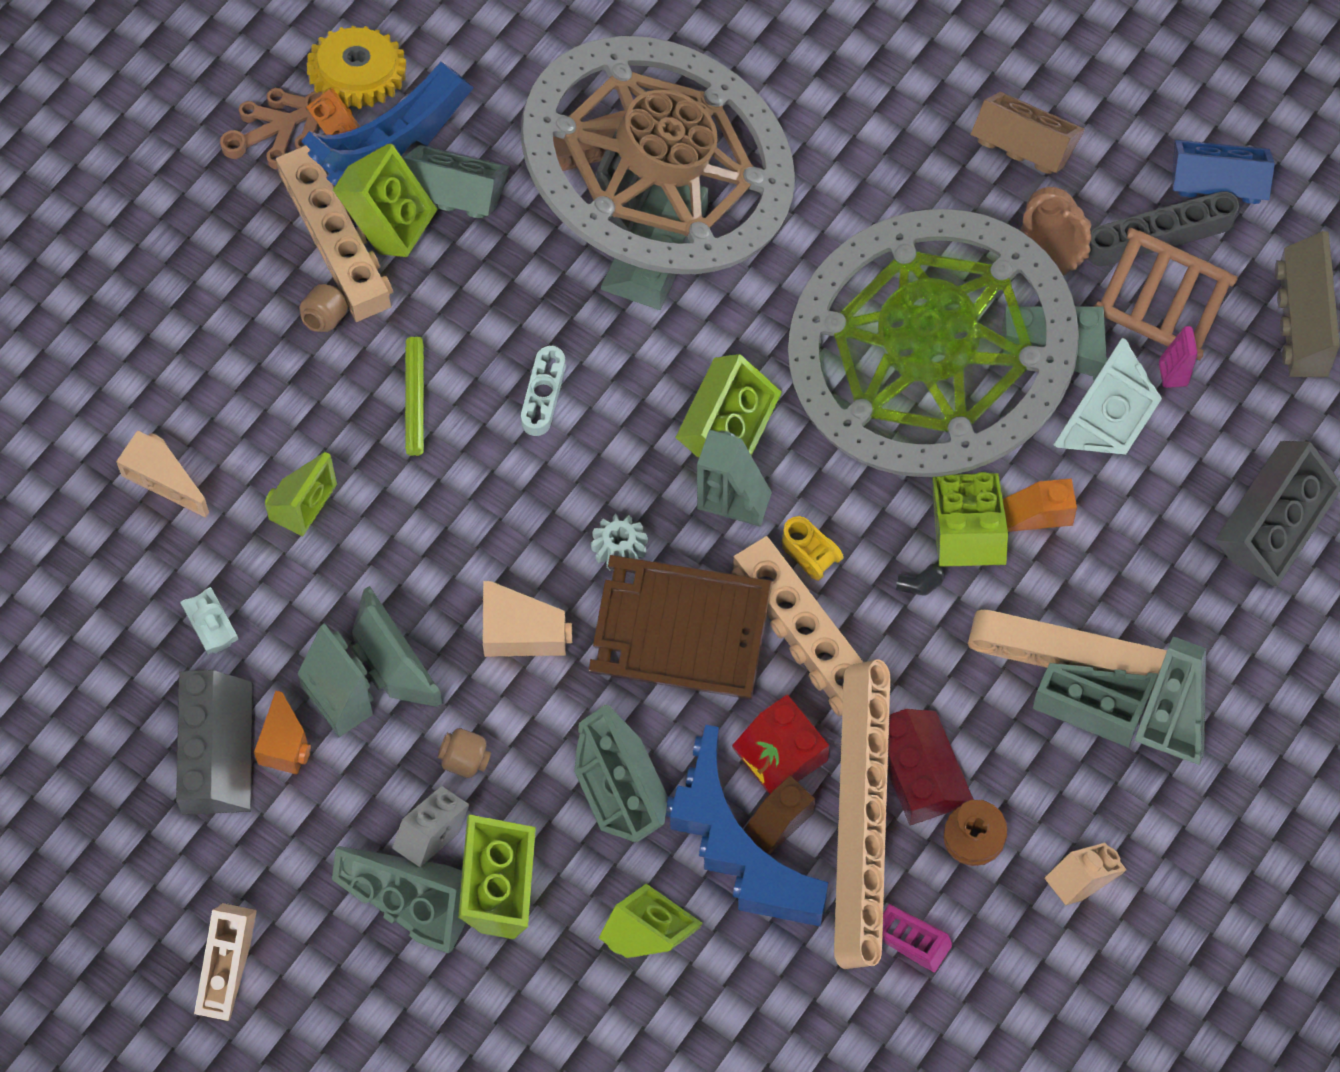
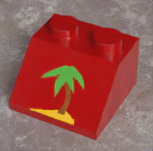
M788 694L762 711L732 745L733 750L769 795L789 776L799 782L826 763L829 756V744Z

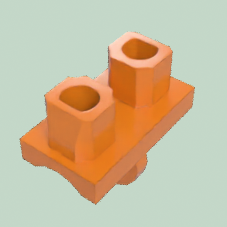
M330 88L306 106L326 135H336L360 127L352 115V110L345 106L333 88Z

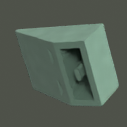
M323 624L320 626L302 663L298 677L302 689L337 736L341 737L373 715L370 704L373 701V697L368 691L370 684L365 677L367 671L361 661L356 656L351 659L345 651L348 646L339 632L335 631L332 633Z

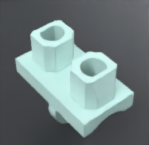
M211 587L196 597L180 602L207 654L212 652L218 653L230 647L231 643L238 640L236 632Z

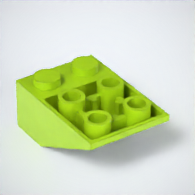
M980 472L977 474H953L932 477L936 547L939 566L1006 565L1008 529L998 473Z

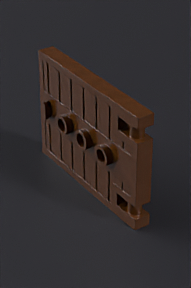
M610 555L608 568L613 570L612 580H605L593 642L594 648L599 650L597 660L590 659L588 671L593 674L752 700L772 582L770 580ZM627 572L635 573L633 584L625 583ZM612 651L621 652L619 664L610 662Z

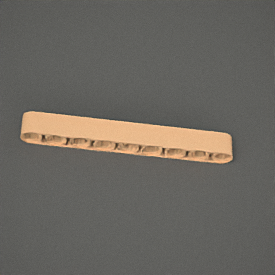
M872 660L850 665L844 673L834 956L837 964L843 969L875 966L879 963L882 955L890 672L888 666L882 660Z

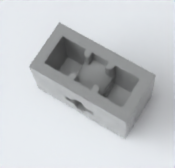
M443 786L439 787L402 819L392 849L421 867L459 834L469 804Z

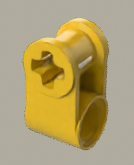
M795 516L788 519L784 524L782 548L812 579L819 581L823 578V572L834 562L839 563L843 560L844 557L839 547L831 539L823 535L805 517ZM792 533H801L805 538L803 540H794L790 535Z

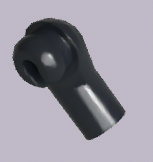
M930 564L917 577L899 574L896 590L926 596L942 584L944 570L938 564Z

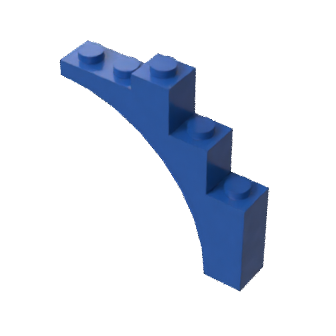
M440 62L406 98L372 122L352 131L336 135H320L309 131L301 142L310 149L307 154L329 173L326 178L335 186L349 165L386 144H393L400 156L403 155L411 143L414 144L416 141L428 146L474 87L451 67Z
M705 725L703 736L697 735L694 743L693 756H698L696 768L689 767L686 787L677 785L675 797H668L665 816L670 817V829L702 836L699 857H704V870L737 876L733 897L739 898V911L821 927L829 882L802 875L777 862L759 848L739 826L726 803L718 778L716 758L719 727Z

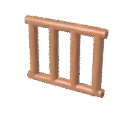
M1129 228L1126 237L1129 241L1101 302L1097 301L1093 307H1103L1105 318L1169 347L1177 337L1172 335L1199 273L1216 280L1217 283L1194 331L1197 348L1196 359L1200 361L1204 352L1201 348L1229 286L1233 287L1237 282L1238 277L1142 231ZM1140 246H1143L1158 253V256L1133 311L1129 315L1114 308L1113 305ZM1171 259L1188 268L1159 329L1142 320Z

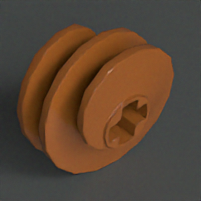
M985 800L967 801L949 815L943 832L944 845L949 854L962 864L970 866L985 865L995 860L1003 851L1007 838V823L1002 812L995 805ZM974 830L981 832L977 837L970 835Z

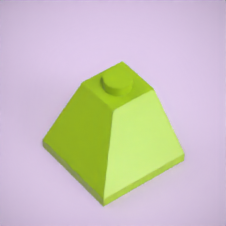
M324 452L283 478L277 488H272L265 499V507L270 521L302 537L305 535L337 485L330 454Z
M645 884L615 905L599 939L606 943L611 951L623 955L625 958L671 951L700 929L702 922L651 886Z

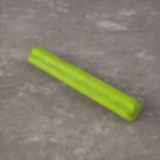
M418 336L408 337L405 340V449L409 456H420L424 452L423 339Z

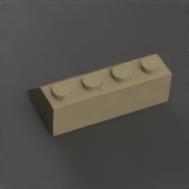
M1322 231L1285 247L1281 260H1276L1275 278L1276 280H1281V288L1278 289L1277 303L1278 308H1283L1284 317L1280 319V335L1286 336V345L1283 346L1282 361L1283 365H1288L1289 377H1328L1340 346L1329 231Z

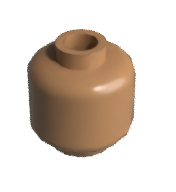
M318 284L301 301L299 309L301 319L307 328L316 332H329L342 320L348 307L341 290L327 284Z
M457 728L452 734L448 732L445 734L437 758L442 760L441 764L444 770L465 778H472L477 770L485 771L491 752L485 750L486 739L483 736Z

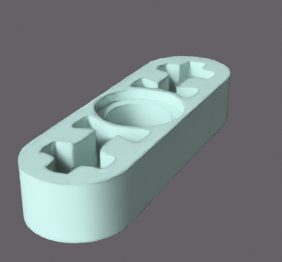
M546 346L538 351L521 412L522 428L527 434L532 436L545 434L551 426L566 368L565 355L558 347ZM550 358H554L556 363L552 364L550 376L546 374V362H549ZM545 384L550 386L553 391L547 397H539L534 393L535 388ZM536 406L541 407V419L537 421V424H532L531 419L535 417Z

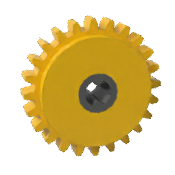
M352 26L346 29L340 27L336 32L329 31L328 37L318 38V45L313 44L311 46L312 53L307 55V75H309V83L314 84V91L316 93L322 92L323 94L330 88H333L347 108L354 106L361 109L362 106L368 105L374 107V104L377 102L385 103V97H394L395 89L401 90L402 81L406 79V59L404 58L403 49H399V43L397 41L390 42L389 34L383 36L380 34V30H370L367 26H364V28Z

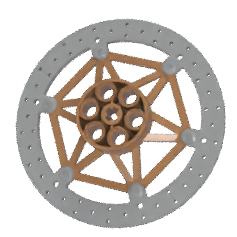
M618 36L590 41L574 47L550 63L534 83L525 103L521 120L522 150L526 166L540 195L557 217L576 235L593 247L625 263L643 269L672 274H701L726 269L749 259L764 248L778 232L788 214L794 193L795 172L791 150L781 125L764 100L742 78L723 64L694 49L670 41L640 36ZM629 66H649L669 70L688 77L708 89L705 92L640 75L632 72ZM600 70L606 71L609 79L569 117L556 113L559 102L572 86L590 74ZM639 86L644 87V88H648V89H652V90L646 92V91H644L642 88H640ZM613 89L617 90L625 111L624 117L581 122ZM631 93H633L636 96L634 100L631 96ZM725 104L730 105L751 132L759 149L763 169L751 165L723 109ZM711 116L715 117L738 164L716 147L717 130ZM611 128L617 129L616 139L589 132ZM553 136L565 140L593 198L591 204H587L578 195L563 173L556 156ZM579 142L619 153L621 161L606 191H602ZM713 156L728 169L710 165L709 160ZM627 169L641 178L618 195H614ZM703 175L736 184L735 189L706 218H703L701 214L699 177ZM655 184L662 187L681 222L626 208L622 205ZM685 185L690 187L691 214L676 187ZM750 189L760 192L761 197L758 206L748 220L719 238L713 236L710 228L746 191ZM611 216L682 234L688 237L690 243L677 244L651 240L626 231L611 223L609 219Z

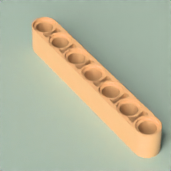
M978 610L975 612L968 640V646L977 652L1048 668L1049 663L1093 667V670L1114 672L1115 669L1126 670V674L1147 675V673L1159 674L1167 650L991 610Z

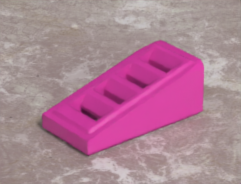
M1185 326L1159 359L1162 385L1165 388L1188 386L1197 358L1195 337L1191 326Z
M891 904L883 912L882 942L932 972H936L952 947L949 935ZM895 919H898L900 923L892 935L887 932ZM908 926L912 929L904 941L900 940ZM921 934L924 935L919 946L915 948L913 945Z

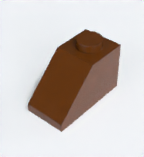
M789 776L765 798L743 830L759 848L770 855L814 814L815 798L795 779Z

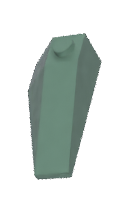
M343 846L335 848L332 875L334 882L363 903L370 902L385 913L383 917L390 923L397 922L410 931L409 936L416 942L446 953H450L453 950L466 922L458 917L462 870L431 862H426L419 867L403 857Z

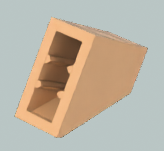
M483 581V649L485 657L566 655V643H572V623H566L564 610L494 582Z

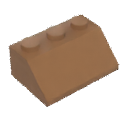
M1000 91L984 100L970 135L977 137L978 143L988 148H995L997 146L1006 150L1008 157L1018 161L1026 159L1035 163L1034 167L1037 170L1052 174V172L1057 173L1064 168L1085 129Z

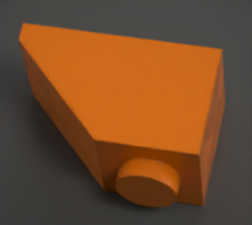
M1072 478L1039 481L1003 499L1008 532L1073 526L1077 505Z
M276 690L254 754L258 765L297 775L300 765H305L308 761L311 745L308 744L305 732L283 692Z

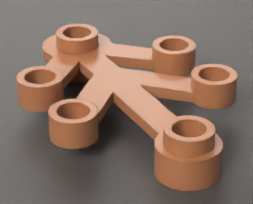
M273 88L267 93L268 105L272 109L257 106L252 101L243 102L239 106V114L242 121L251 123L259 119L270 123L244 135L236 130L227 131L220 139L223 154L228 158L238 159L243 156L247 147L277 134L274 145L267 152L266 157L268 165L273 169H278L277 162L272 160V158L285 154L295 125L306 120L302 135L295 139L296 149L301 148V141L309 131L316 133L319 124L306 106L320 97L322 92L316 93L314 91L306 97L285 93L280 88ZM274 97H281L279 101L272 100ZM285 105L297 108V110L291 113L278 111L285 107ZM246 110H253L251 114L244 113ZM232 146H239L238 148L230 149Z

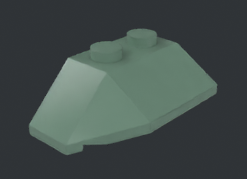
M370 586L366 587L363 590L352 630L355 644L351 648L354 655L361 663L366 662L372 670L369 672V676L378 690L384 688L390 698L435 707L442 704L439 688L403 637Z
M604 705L579 722L578 732L580 736L576 748L574 772L601 831L632 842H639L664 825L668 796L641 738L609 705Z

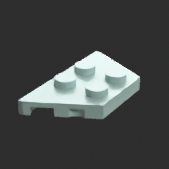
M1120 339L1053 445L1055 447L1124 455L1131 448L1162 398L1154 385H1152L1147 373L1137 360L1126 339Z

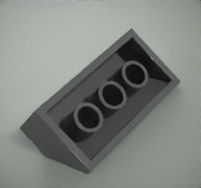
M1280 441L1215 541L1231 562L1272 586H1279L1339 494L1340 481L1311 442Z
M215 670L179 671L176 801L182 815L251 812L253 683L251 681Z

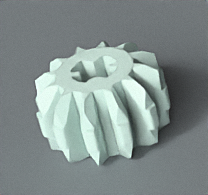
M615 513L613 522L610 523L602 519L600 522L601 528H594L592 534L595 540L591 542V549L597 553L596 560L598 563L607 561L608 568L610 555L633 559L645 557V545L648 543V537L646 533H642L643 526L640 522L632 524V517L630 515L624 521H619V517Z

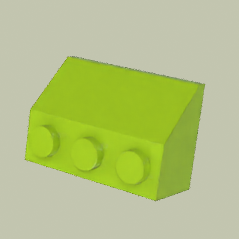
M386 144L349 165L333 188V192L377 253L381 255L408 257L437 211L436 206L393 144Z
M741 354L715 357L675 438L695 456L700 457L709 430L716 432L727 431L734 434L737 438H741L752 456L782 392Z
M475 815L467 816L458 917L478 932L515 939L528 928L536 827Z

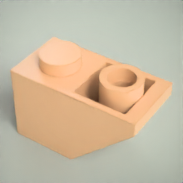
M1106 843L1070 852L1045 877V880L1066 906L1083 901L1122 875L1126 868L1120 862L1118 853Z

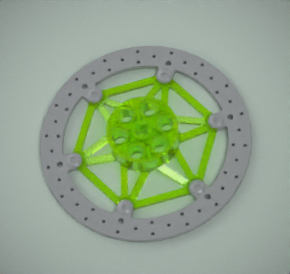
M952 209L915 211L888 218L858 232L834 250L817 268L806 284L793 314L788 344L789 367L793 385L807 416L818 431L846 455L862 464L897 475L913 477L953 475L990 464L1011 453L1031 438L1051 417L1061 402L1075 369L1079 341L1078 320L1072 294L1061 271L1046 251L1023 232L1003 221L969 211ZM926 241L963 242L989 250L1000 257L993 264H986L916 252L914 245ZM887 252L893 253L894 259L840 313L829 311L834 299L853 275L879 256ZM927 265L981 274L983 276L957 286L945 280L929 278L920 266ZM910 271L918 280L909 283ZM896 273H900L899 289L887 299L881 311L853 316ZM1018 273L1023 274L1031 284L1042 305L1047 330L1045 347L1031 345L1011 285V280ZM987 286L973 304L967 294ZM999 290H1003L1020 342L1018 345L978 323V317ZM919 299L927 300L922 305H914ZM949 305H959L955 310H945ZM878 322L879 335L856 327ZM895 322H904L901 327H891ZM958 333H968V335L962 339L954 338ZM822 335L834 336L837 342L854 400L845 410L840 407L832 396L823 376L820 358ZM847 338L871 344L884 350L883 357L865 393L861 391L847 345ZM985 338L1011 354L978 352L980 339ZM904 350H913L908 356H900V353ZM937 355L945 356L941 361H931ZM968 364L1013 366L970 411H966L964 368ZM890 366L902 374L900 378L876 396ZM1026 370L1039 372L1025 397L1011 412L991 427L979 433L973 432L971 425ZM950 377L954 378L955 411H953L936 384L938 381ZM915 380L922 381L945 418H933L883 409L881 407ZM871 419H879L949 432L951 441L939 444L903 443L875 434L864 428V426ZM847 423H851L849 427L845 426ZM963 445H969L967 448H963Z

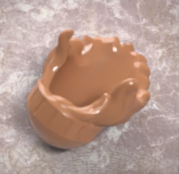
M1045 187L1035 191L1027 202L1026 211L1023 216V225L1020 231L1033 239L1046 251L1063 276L1070 270H1076L1077 266L1084 262V259L1089 258L1091 250L1089 246L1091 241L1090 228L1092 224L1084 216L1083 210L1077 206L1071 195L1056 187Z

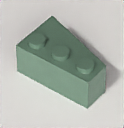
M1005 307L1002 323L1003 354L1019 358L1021 350L1025 347L1046 346V320L1042 307ZM1075 307L1079 341L1074 371L1093 376V380H1095L1107 361L1103 307Z
M709 430L697 463V509L761 527L772 494L769 486L741 438H737L734 434L727 431L716 432Z
M1174 636L1172 637L1134 741L1192 763L1201 764L1205 741L1206 648Z
M1049 663L1037 690L1033 709L1129 748L1150 699L1158 674H1126V670L1116 669L1114 672L1093 670V667Z

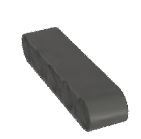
M1218 192L1100 225L1091 232L1089 245L1091 250L1088 259L1097 266L1118 263L1129 241L1126 238L1129 228L1142 231L1174 247L1227 232L1234 226L1239 201L1232 193ZM1218 211H1225L1227 214H1223ZM1188 219H1194V220H1196L1197 222H1192V221H1189ZM1159 227L1166 228L1167 230H1160ZM1098 244H1104L1108 247H1100ZM1140 246L1136 257L1150 254L1154 251Z

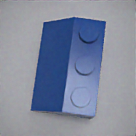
M1175 140L1172 171L1173 191H1178V195L1184 197H1197V193L1211 195L1218 192H1229L1236 197L1242 198L1243 202L1259 204L1261 200L1270 199L1275 163L1270 149Z

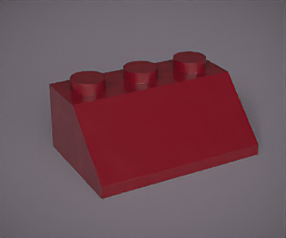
M904 709L889 714L887 773L909 825L911 826L955 811L963 803L974 800L937 712Z

